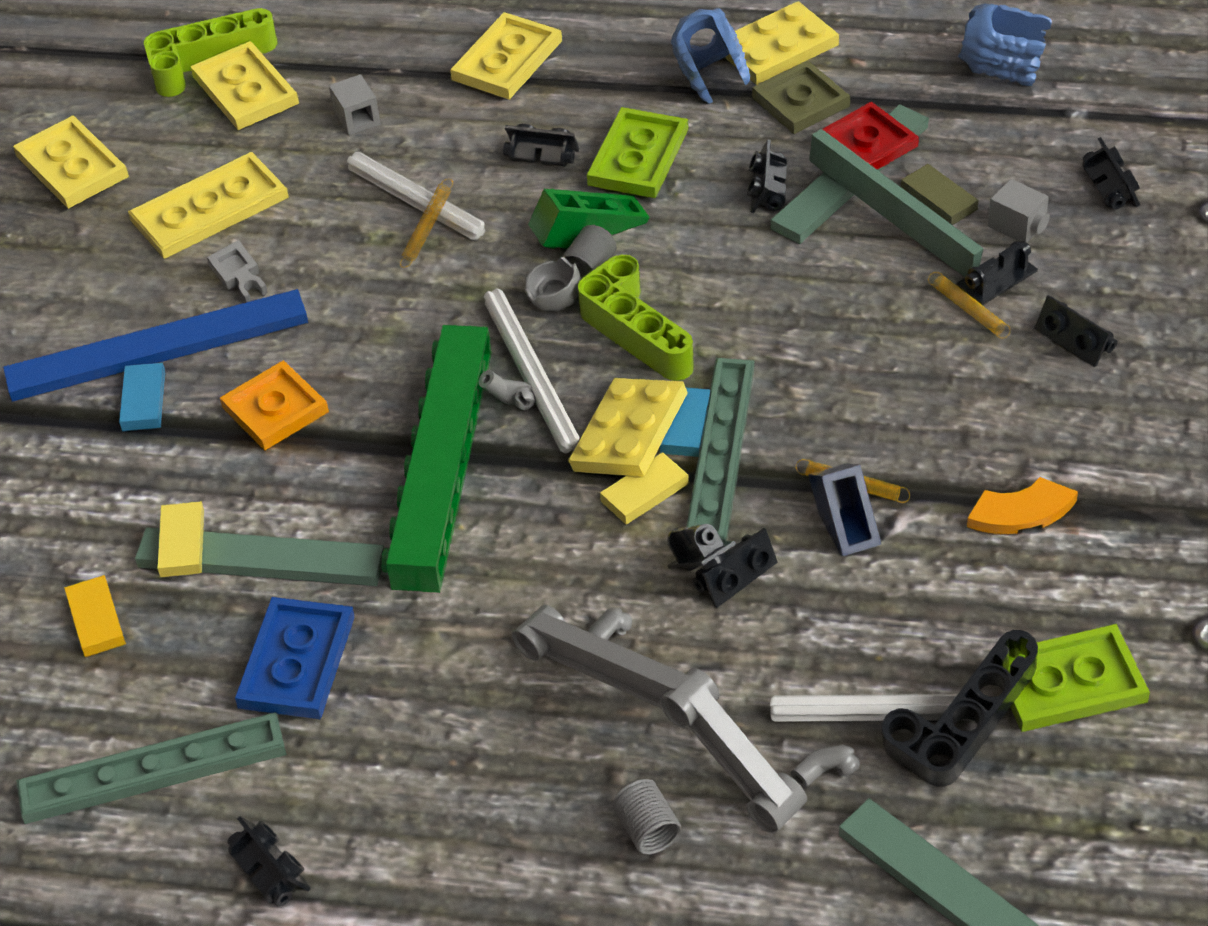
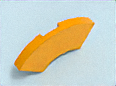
M1041 477L1030 487L1018 492L997 493L985 490L967 518V527L993 534H1018V530L1039 525L1041 528H1044L1059 520L1074 506L1077 501L1078 491Z

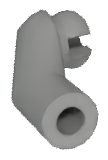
M486 370L479 378L480 387L504 404L515 405L518 409L527 410L535 403L536 399L531 390L532 387L526 382L503 379L492 370Z
M610 608L600 616L589 628L588 632L609 641L614 632L618 635L626 634V631H629L631 628L632 618L629 613L622 612L621 608Z
M845 744L817 749L791 771V777L802 788L806 789L821 774L833 767L837 769L840 776H849L859 768L860 761L854 756V749Z

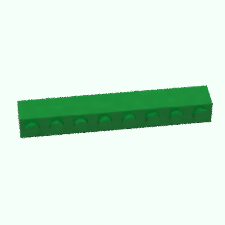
M443 325L439 340L433 341L432 362L434 364L433 368H427L425 389L427 393L426 396L420 397L418 404L420 423L412 428L411 445L413 452L412 455H406L404 462L406 482L405 485H399L397 508L399 511L398 515L392 516L390 520L389 536L391 545L390 548H384L382 554L383 573H388L391 590L441 592L484 392L478 381L481 374L489 369L492 355L488 327Z

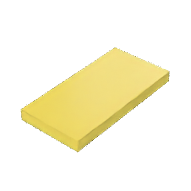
M250 152L128 211L130 221L163 259H166L289 198L287 188L253 152Z

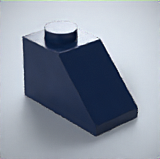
M846 463L808 474L818 513L841 556L882 545L861 465Z

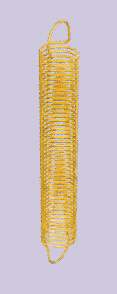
M442 183L438 184L439 187L435 190L430 200L431 202L427 205L428 208H426L420 219L423 224L420 225L419 229L415 228L418 233L412 234L411 239L407 243L408 246L404 249V251L408 252L405 255L412 258L409 260L411 263L417 258L426 241L424 238H427L437 219L435 217H438L451 190L448 193L444 190L442 191L440 189L442 188L440 187L443 185Z
M943 276L941 284L936 285L935 288L977 321L979 319L982 325L999 337V334L993 330L999 324L1001 325V323H1003V326L1007 324L1001 319L998 320L997 316Z
M810 461L808 474L809 471L811 474V471L812 473L818 472V468L819 471L820 469L822 471V469L825 470L831 466ZM864 476L865 484H867V481L869 484L868 494L881 495L886 499L895 501L896 491L898 493L899 489L900 494V488H904L888 482L873 481L872 478Z

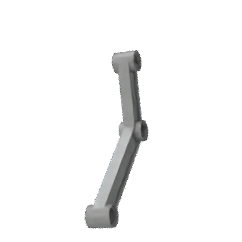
M549 605L541 606L512 632V639L516 647L527 658L537 661L542 656L548 657L661 708L667 718L675 725L684 729L689 727L750 800L747 804L749 815L766 832L775 834L807 802L806 793L801 785L785 773L777 774L719 705L717 700L720 694L716 684L700 669L692 668L687 673L678 671L566 623L561 614Z

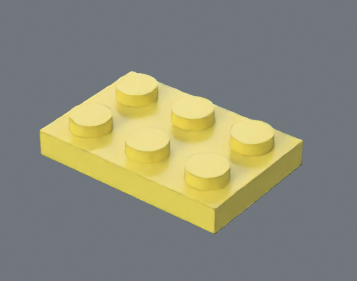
M799 1L735 31L739 44L742 45V51L745 53L744 58L749 68L750 80L756 85L839 45V34ZM727 55L725 58L736 67L731 55Z
M503 12L450 69L452 81L510 100L562 42V32L559 29Z
M251 41L190 66L193 78L237 130L251 126L258 121L299 104L296 91Z
M74 115L13 146L17 158L68 209L129 177L126 166Z
M614 378L568 460L573 472L644 477L688 393L684 382Z

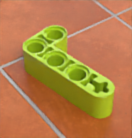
M263 8L251 9L149 34L144 39V48L157 93L164 97L179 95L186 88L183 72L191 71L190 66L251 41L262 54L275 49L278 41L272 13Z
M624 254L611 257L579 281L580 314L586 323L664 378L679 381L688 378L693 373L692 336L639 299L641 294L638 261L634 257Z

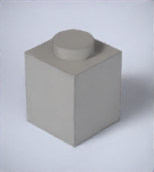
M361 74L329 85L333 111L348 135L381 124L376 96Z
M1010 179L990 199L988 227L1019 242H1028L1036 233H1042L1049 222L1050 215L1047 213L1049 196Z

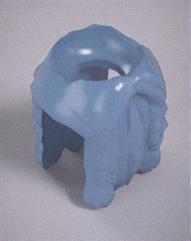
M986 3L976 5L969 12V20L965 25V36L962 41L963 46L958 57L968 65L973 73H986L990 77L996 76L999 79H1008L1010 82L1016 81L1024 86H1032L1036 79L1034 72L1040 67L1041 61L1039 59L1046 47L1045 39L1043 38L1046 32L1043 30L1051 29L1052 20L1045 15L1021 11L1018 8L1006 5Z
M720 8L713 10L699 9L680 18L671 39L673 53L678 61L679 68L685 74L687 80H689L691 88L698 91V95L703 101L707 103L713 102L699 70L729 54L744 84L747 85L750 82L749 68L746 65L742 45L739 44L736 32ZM707 28L715 32L711 42L705 46L699 47L690 44L692 35L698 30Z

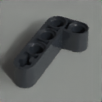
M1011 630L1001 636L935 725L909 709L898 708L889 712L882 722L883 747L886 754L933 786L945 787L951 785L958 779L1034 676L1037 669L1038 645L1035 638L1023 630ZM1009 656L1015 658V660L1010 665V673L1007 671L1009 667ZM995 685L1000 687L1003 692L998 696L989 697L980 690L985 686ZM969 719L978 726L968 732L961 731L954 725L960 720ZM900 729H907L914 734L910 740L905 742L897 741L891 737L895 731ZM935 754H945L952 759L948 765L943 767L934 766L928 760Z

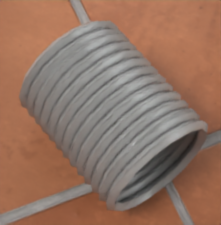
M587 225L583 227L562 257L566 258L572 265L576 263L582 279L613 256L617 249L616 242L613 236L604 228L596 225Z
M636 780L627 784L616 794L612 803L613 809L640 853L650 855L661 852L678 839L681 832V824L653 780Z

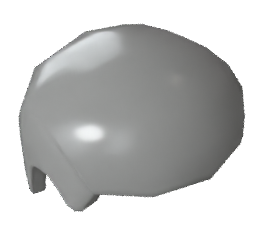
M560 257L556 262L546 261L533 267L526 277L525 285L526 295L532 304L541 310L554 312L572 305L579 296L578 283L581 280L576 263L572 265L566 258Z

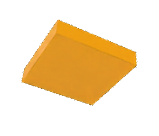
M284 360L220 397L222 408L264 451L329 413L327 401Z

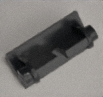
M529 124L505 125L510 142L504 143L503 155L509 156L510 160L534 163L537 151H542L541 164L566 167L567 163H574L575 151L579 152L580 149L574 133L563 128H552L551 130L536 129Z
M1098 138L1101 149L1096 152L1086 153L1083 157L1082 167L1094 185L1097 184L1096 187L1108 207L1120 209L1131 198L1137 207L1140 206L1135 191L1140 189L1134 175L1130 169L1125 172L1122 171L1121 167L1125 166L1116 147L1108 149L1102 138Z
M767 139L760 152H754L749 165V171L753 172V177L747 191V195L751 197V213L755 212L759 204L768 207L771 211H777L781 209L786 201V184L784 182L787 176V159L781 152L770 151L771 140Z
M1025 241L1011 243L1009 248L999 253L998 258L995 259L993 257L978 267L970 268L968 275L958 281L956 286L983 306L1038 272V268L1028 262V255L1031 254L1029 244Z
M1047 295L1034 329L1096 367L1104 351L1111 353L1115 349L1117 340L1113 338L1114 334L1069 308L1064 302H1060Z
M709 524L691 526L690 528H675L668 534L667 542L676 560L667 566L669 569L685 567L686 571H691L699 566H702L704 570L709 569L725 560L724 552L736 545V542H722L716 529Z
M763 528L753 535H744L741 538V542L724 553L726 559L709 569H698L696 577L692 579V583L701 593L705 590L709 591L714 607L718 608L778 563L767 530Z
M241 816L237 818L244 827V830L236 832L229 837L227 841L229 845L228 852L244 872L250 876L260 865L263 866L251 880L269 903H276L277 906L285 905L290 901L292 897L291 891L296 886L306 891L311 889L300 875L304 871V867L289 852L284 851L282 853L275 844L280 839L268 825L262 821L255 825Z

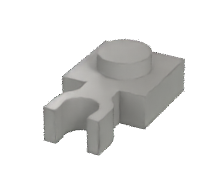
M239 240L207 257L209 267L225 288L230 290L238 286L240 296L245 303L251 301L250 294L248 293L249 289L256 288L263 296L267 294L265 283L260 277L255 276L259 274L258 264Z

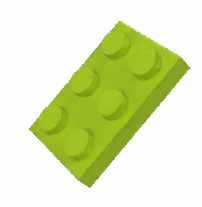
M621 107L587 173V185L656 198L688 132V119Z
M1117 624L1037 642L1038 655L1035 674L1010 708L1021 732L1148 703L1150 691ZM1009 656V667L1007 670L1009 673L1010 665L1015 660V658Z

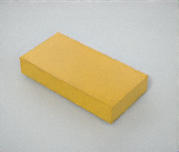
M105 575L64 587L85 657L126 644Z

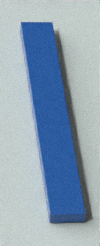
M295 289L4 366L3 369L8 392L13 402L122 373L125 366L159 363L309 322L299 290Z

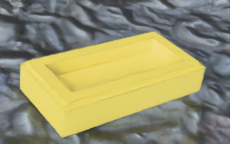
M662 452L653 458L644 477L625 476L601 491L600 499L611 512L627 525L689 484V476Z
M202 501L161 505L157 567L160 577L202 573L204 529Z

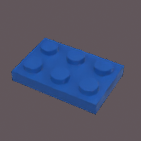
M271 597L235 697L237 708L267 713L276 712L282 715L321 720L355 618L353 607Z

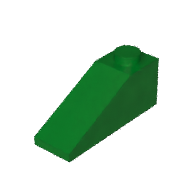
M543 189L528 225L543 246L556 249L558 247L569 248L583 227L587 225L602 227L611 235L646 224L650 217L637 199L631 195Z

